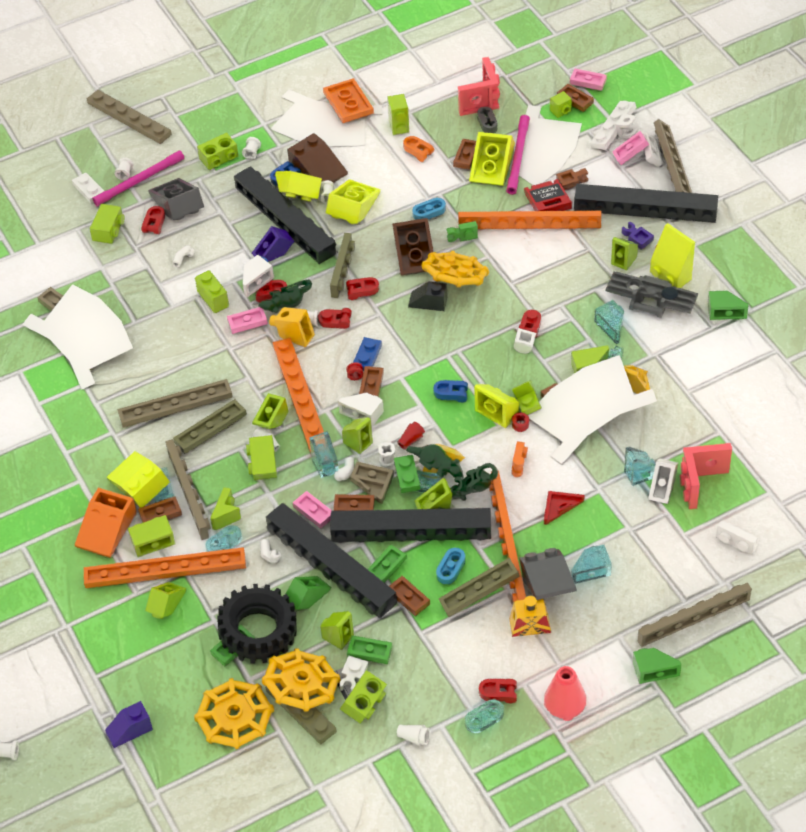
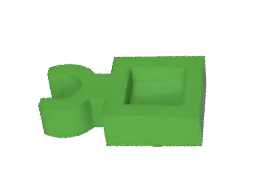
M476 221L458 224L459 228L450 227L446 229L448 242H453L458 238L460 242L478 238Z

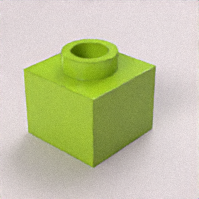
M564 91L550 98V111L557 118L571 112L572 98Z

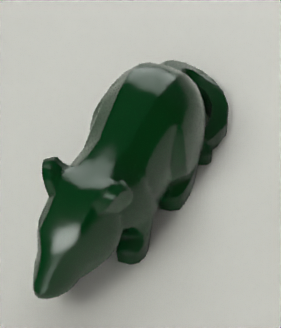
M310 279L302 280L280 288L281 292L279 290L271 291L269 294L273 297L270 300L260 302L258 307L278 313L279 309L283 307H296L301 303L304 293L311 289L312 282Z
M429 444L423 447H407L406 451L420 458L419 463L427 469L431 470L432 467L438 469L436 473L438 476L443 478L448 472L454 478H464L459 459L452 460L440 446Z
M485 463L476 469L467 471L465 478L456 477L454 481L459 484L450 488L452 498H460L466 501V495L485 491L491 485V480L497 478L498 469L494 464ZM491 468L492 473L489 474L484 469Z

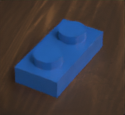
M364 337L353 363L362 364L363 371L365 366L373 367L382 347V341Z

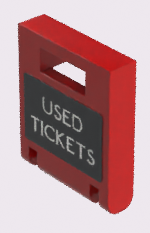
M555 179L554 183L547 181L532 185L531 189L528 187L524 188V193L535 211H565L572 209V201L558 179ZM560 201V203L545 206L546 204Z

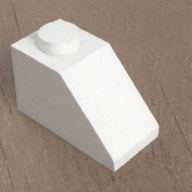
M259 255L244 264L243 289L245 297H249L274 278L272 265Z
M368 393L340 398L338 401L339 413L354 420L369 417L371 419V427H373L384 412L383 400L378 396Z
M660 458L656 461L648 500L668 504L675 482L678 462Z

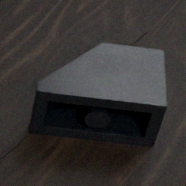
M428 281L413 290L408 307L445 311L448 298L447 283Z

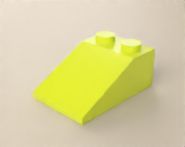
M478 132L469 182L504 186L515 146L512 135Z
M349 179L329 193L326 214L336 219L347 220L351 224H358L369 212L381 189Z
M667 223L652 255L650 273L659 279L669 281L674 287H683L692 280L695 241Z
M136 451L107 476V479L126 496L134 498L135 504L140 508L149 503L170 483L157 465Z

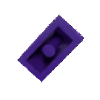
M271 226L252 251L254 257L257 255L265 257L270 262L285 255L294 243V240L286 230Z
M141 701L122 709L105 729L114 748L153 730L150 717Z

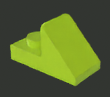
M531 380L512 389V392L519 401L522 413L529 415L542 408Z
M442 478L414 501L418 509H438L439 507L450 509L452 492L446 479Z
M223 488L210 517L213 530L221 529L241 519L240 508L234 506L235 498L232 496L230 488Z

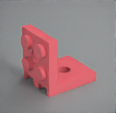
M489 57L482 58L483 82L458 86V111L460 116L477 113L481 107H489L492 110L499 109L498 99L500 91L498 86L500 79L499 75L495 74V65L491 63Z
M731 443L683 448L684 457H682L680 484L685 488L683 490L684 502H688L689 509H697L700 488L698 476L729 473L732 455Z

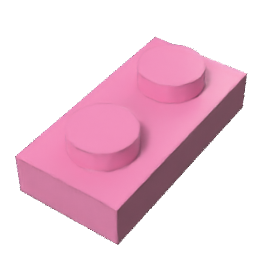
M575 68L570 78V84L602 91L607 75Z
M639 131L612 152L620 165H622L647 147L649 143L644 134Z
M260 307L227 316L232 334L268 324L264 310Z
M308 491L304 492L293 502V508L320 529L331 521L332 510Z

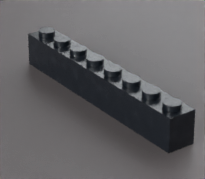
M249 166L234 175L235 188L276 226L286 230L294 242L319 265L336 255L335 240L329 237L321 227L314 224L311 218L304 215L300 208L294 206L290 199L284 197L279 192V189L274 188L269 180L264 179L259 171Z
M576 184L574 211H601L603 214L716 223L719 195Z
M281 503L266 516V528L272 535H277L284 545L293 548L295 553L299 557H304L308 560L313 568H318L325 578L334 581L341 591L349 593L355 602H360L364 605L370 614H375L378 618H382L397 604V594L392 588L286 504Z
M491 508L331 511V541L343 543L491 539Z

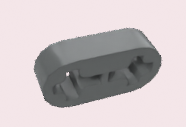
M489 107L479 108L477 115L483 132L496 133L498 123L493 110Z

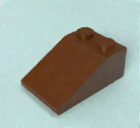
M315 133L287 149L289 162L294 165V168H299L302 171L301 174L322 178L321 182L329 180L333 183L348 174V171L326 142Z
M428 218L393 223L401 276L426 272L422 269V262L427 260L429 253L433 252Z

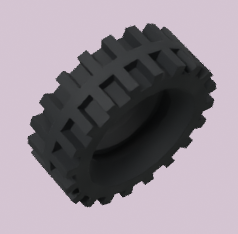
M253 584V588L247 589L246 585L241 586V592L237 593L236 590H233L231 598L225 597L223 599V606H219V615H217L219 640H222L224 649L228 647L229 653L233 654L236 652L238 654L239 661L243 662L245 658H249L252 664H255L256 659H262L263 663H267V658L277 657L279 652L285 654L288 652V644L293 645L294 636L297 634L295 605L293 602L289 603V596L287 594L281 596V589L276 588L272 591L270 590V585L265 584L264 588H258V584ZM251 614L268 615L276 621V629L266 637H247L238 629L239 622Z

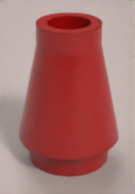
M415 421L412 424L409 423L401 438L397 441L398 445L406 450L408 446L423 437L425 433L424 428Z

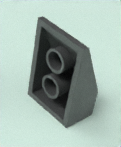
M180 178L148 190L158 206L164 209L165 215L172 220H180L184 218V215L197 213L199 209L204 208L199 188Z
M549 548L542 553L531 552L525 554L524 557H519L523 581L536 600L577 591L564 555L559 549Z

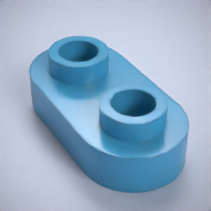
M433 198L417 204L412 209L413 218L415 220L431 219L439 216L446 211V202L442 198Z
M451 548L445 553L436 570V577L440 583L451 584L456 580L465 564V553L463 550Z

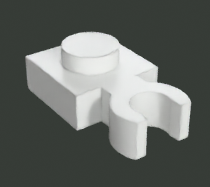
M348 656L341 673L343 677L340 681L341 691H343L344 686L350 685L351 693L356 682L359 681L367 670L368 661Z

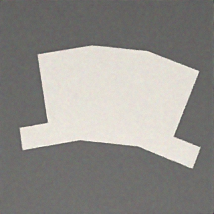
M290 89L282 96V98L292 101L294 104L273 125L271 130L297 141H301L315 133L330 147L365 146V117L342 123L330 103L316 101ZM372 105L374 114L371 115L382 114V105Z
M528 105L526 115L530 117V122L526 133L519 176L532 185L545 182L565 164L576 148L582 123L539 118L541 107ZM512 157V161H511V164H510V167H509L510 170H511V167H512L513 157Z
M73 284L45 320L30 314L22 324L50 339L71 362L82 390L95 384L90 372L91 368L133 348L122 321L100 298Z
M620 355L584 367L550 389L540 400L542 408L528 416L530 420L562 441V444L554 451L551 457L563 464L589 434L618 415L657 402L653 389L636 395L633 394Z

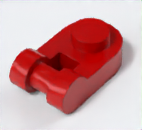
M153 206L148 209L141 227L143 233L153 232L160 235L165 219V211L162 207Z
M373 277L348 280L346 282V288L349 290L347 293L348 298L356 300L358 297L375 295L379 291L378 280Z
M283 280L269 281L256 291V301L260 303L271 299L273 296L269 292L274 290L281 292L280 288L287 286L286 282Z
M349 308L322 310L318 314L319 324L325 328L347 329L350 326L349 318H351L352 310Z
M527 310L523 314L521 324L519 325L520 329L536 333L535 338H537L541 325L540 312L537 310Z
M485 679L479 684V696L485 701L515 703L517 701V694L515 693L517 681L515 679Z

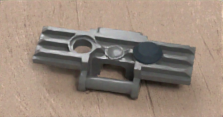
M615 271L605 290L606 292L632 298L629 310L636 309L657 315L659 318H662L665 308L691 314L698 297V293L674 287L666 280L647 275L636 277ZM631 285H636V286H638L639 288H638V289H631L630 286H631ZM645 296L657 300L658 308L642 304L641 302H643Z

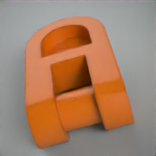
M408 136L403 140L404 150L416 156L420 162H423L427 155H431L435 151L431 144L416 136Z
M517 441L511 470V474L514 477H521L523 474L524 458L527 457L528 452L525 442Z

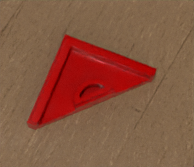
M548 491L544 524L547 525L584 502L585 495Z

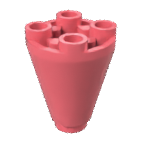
M563 666L556 672L544 695L545 708L552 715L565 721H570L578 716L586 706V693L576 672L569 666Z

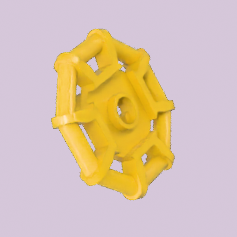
M452 250L446 253L431 252L428 254L427 260L423 261L421 265L422 269L428 272L434 281H443L456 285L459 288L464 285L479 286L483 284V279L489 274L488 267L483 266L477 261V257L461 255Z
M294 648V651L277 657L272 656L269 659L265 676L262 677V684L267 686L276 699L275 702L277 704L289 705L308 712L311 708L325 703H332L337 684L341 679L340 675L335 673L326 661L325 656H317L300 651L299 648ZM277 668L282 670L280 674H274ZM300 676L301 678H306V679H305V680H300V679H298V677ZM323 682L329 683L327 689L322 686ZM276 683L281 684V686L283 687L282 691L279 690V688L276 686ZM319 695V697L309 700V696Z
M229 678V681L203 693L204 697L198 712L194 715V720L198 722L208 743H217L239 749L240 746L266 734L265 730L271 713L274 712V706L268 701L260 684H250ZM235 689L247 691V693L241 695ZM230 690V692L218 697V695ZM257 697L260 704L255 705L252 698ZM210 702H213L215 704L214 709L212 708V711H207ZM234 709L235 711H240L237 715H230V710ZM257 713H262L258 724L255 722V716ZM213 719L216 726L211 729L207 720ZM248 728H251V729L253 730V731H251V732H249V733H247V734H245V735L239 737V734H238V733H240V732H242V731H244V730H246V729H248ZM221 731H223L227 735L233 734V738L221 736L219 734Z

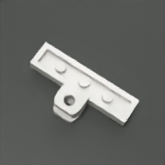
M620 101L590 142L591 148L607 150L617 134L619 138L630 139L639 131L637 126L632 125L636 120L635 116L632 115L637 108L635 102Z

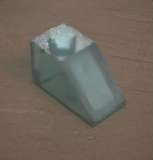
M611 300L595 309L594 322L615 344H618L623 327L624 310L622 306Z
M328 431L310 437L312 462L321 478L333 475L339 468Z
M626 447L624 472L632 486L653 479L655 461L652 458L650 459L644 451Z
M605 545L591 546L584 549L571 570V576L575 584L611 576L612 563Z

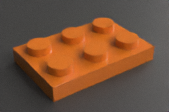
M354 78L323 88L324 95L342 123L374 114V108Z

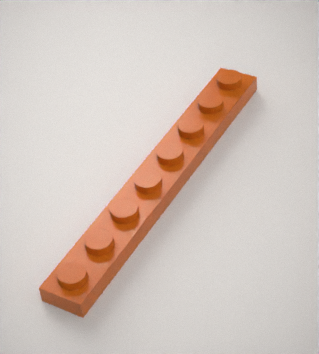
M601 211L458 212V222L463 224L476 221L478 229L601 228Z
M291 338L272 342L311 457L315 458L330 454L326 436Z
M498 470L497 478L491 480L489 491H493V495H491L492 506L497 509V511H494L495 521L500 523V527H498L499 539H503L504 542L501 544L503 556L506 555L507 559L510 557L520 577L509 582L510 589H514V593H512L514 604L515 601L524 600L526 594Z
M242 547L84 567L85 588L244 569L246 568L245 550Z

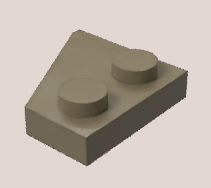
M356 462L350 476L351 482L368 495H374L375 500L383 504L394 476V470Z

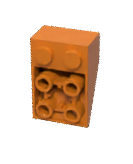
M98 487L88 504L75 547L111 558L137 513L134 498Z

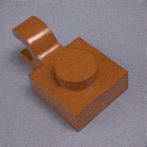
M586 168L576 172L570 169L556 174V179L559 180L564 190L575 187L579 182L585 183L589 181L586 176L588 175Z

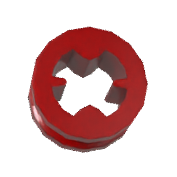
M354 362L346 367L347 377L350 380L355 381L363 377L362 364Z
M521 412L514 414L512 417L513 429L517 432L526 431L529 428V416Z

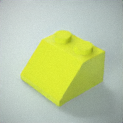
M276 171L275 176L279 192L286 193V197L296 198V196H299L301 200L311 202V199H318L322 178L293 171Z
M476 384L474 386L475 411L506 428L512 422L514 414L519 413V401L489 384Z

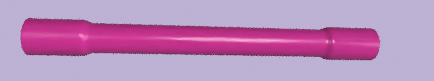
M521 115L519 119L511 173L506 189L507 193L511 195L516 194L518 188V177L526 133L530 122L528 115Z
M178 150L135 176L92 197L94 204L98 207L154 174L184 160L185 157L182 151Z

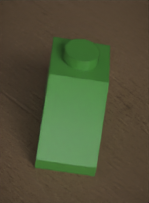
M709 291L708 311L710 320L747 319L748 303L729 291Z
M318 576L294 577L286 594L289 596V603L293 602L296 610L309 609L327 594L332 587Z
M642 648L633 652V666L639 684L680 676L681 662L656 648Z

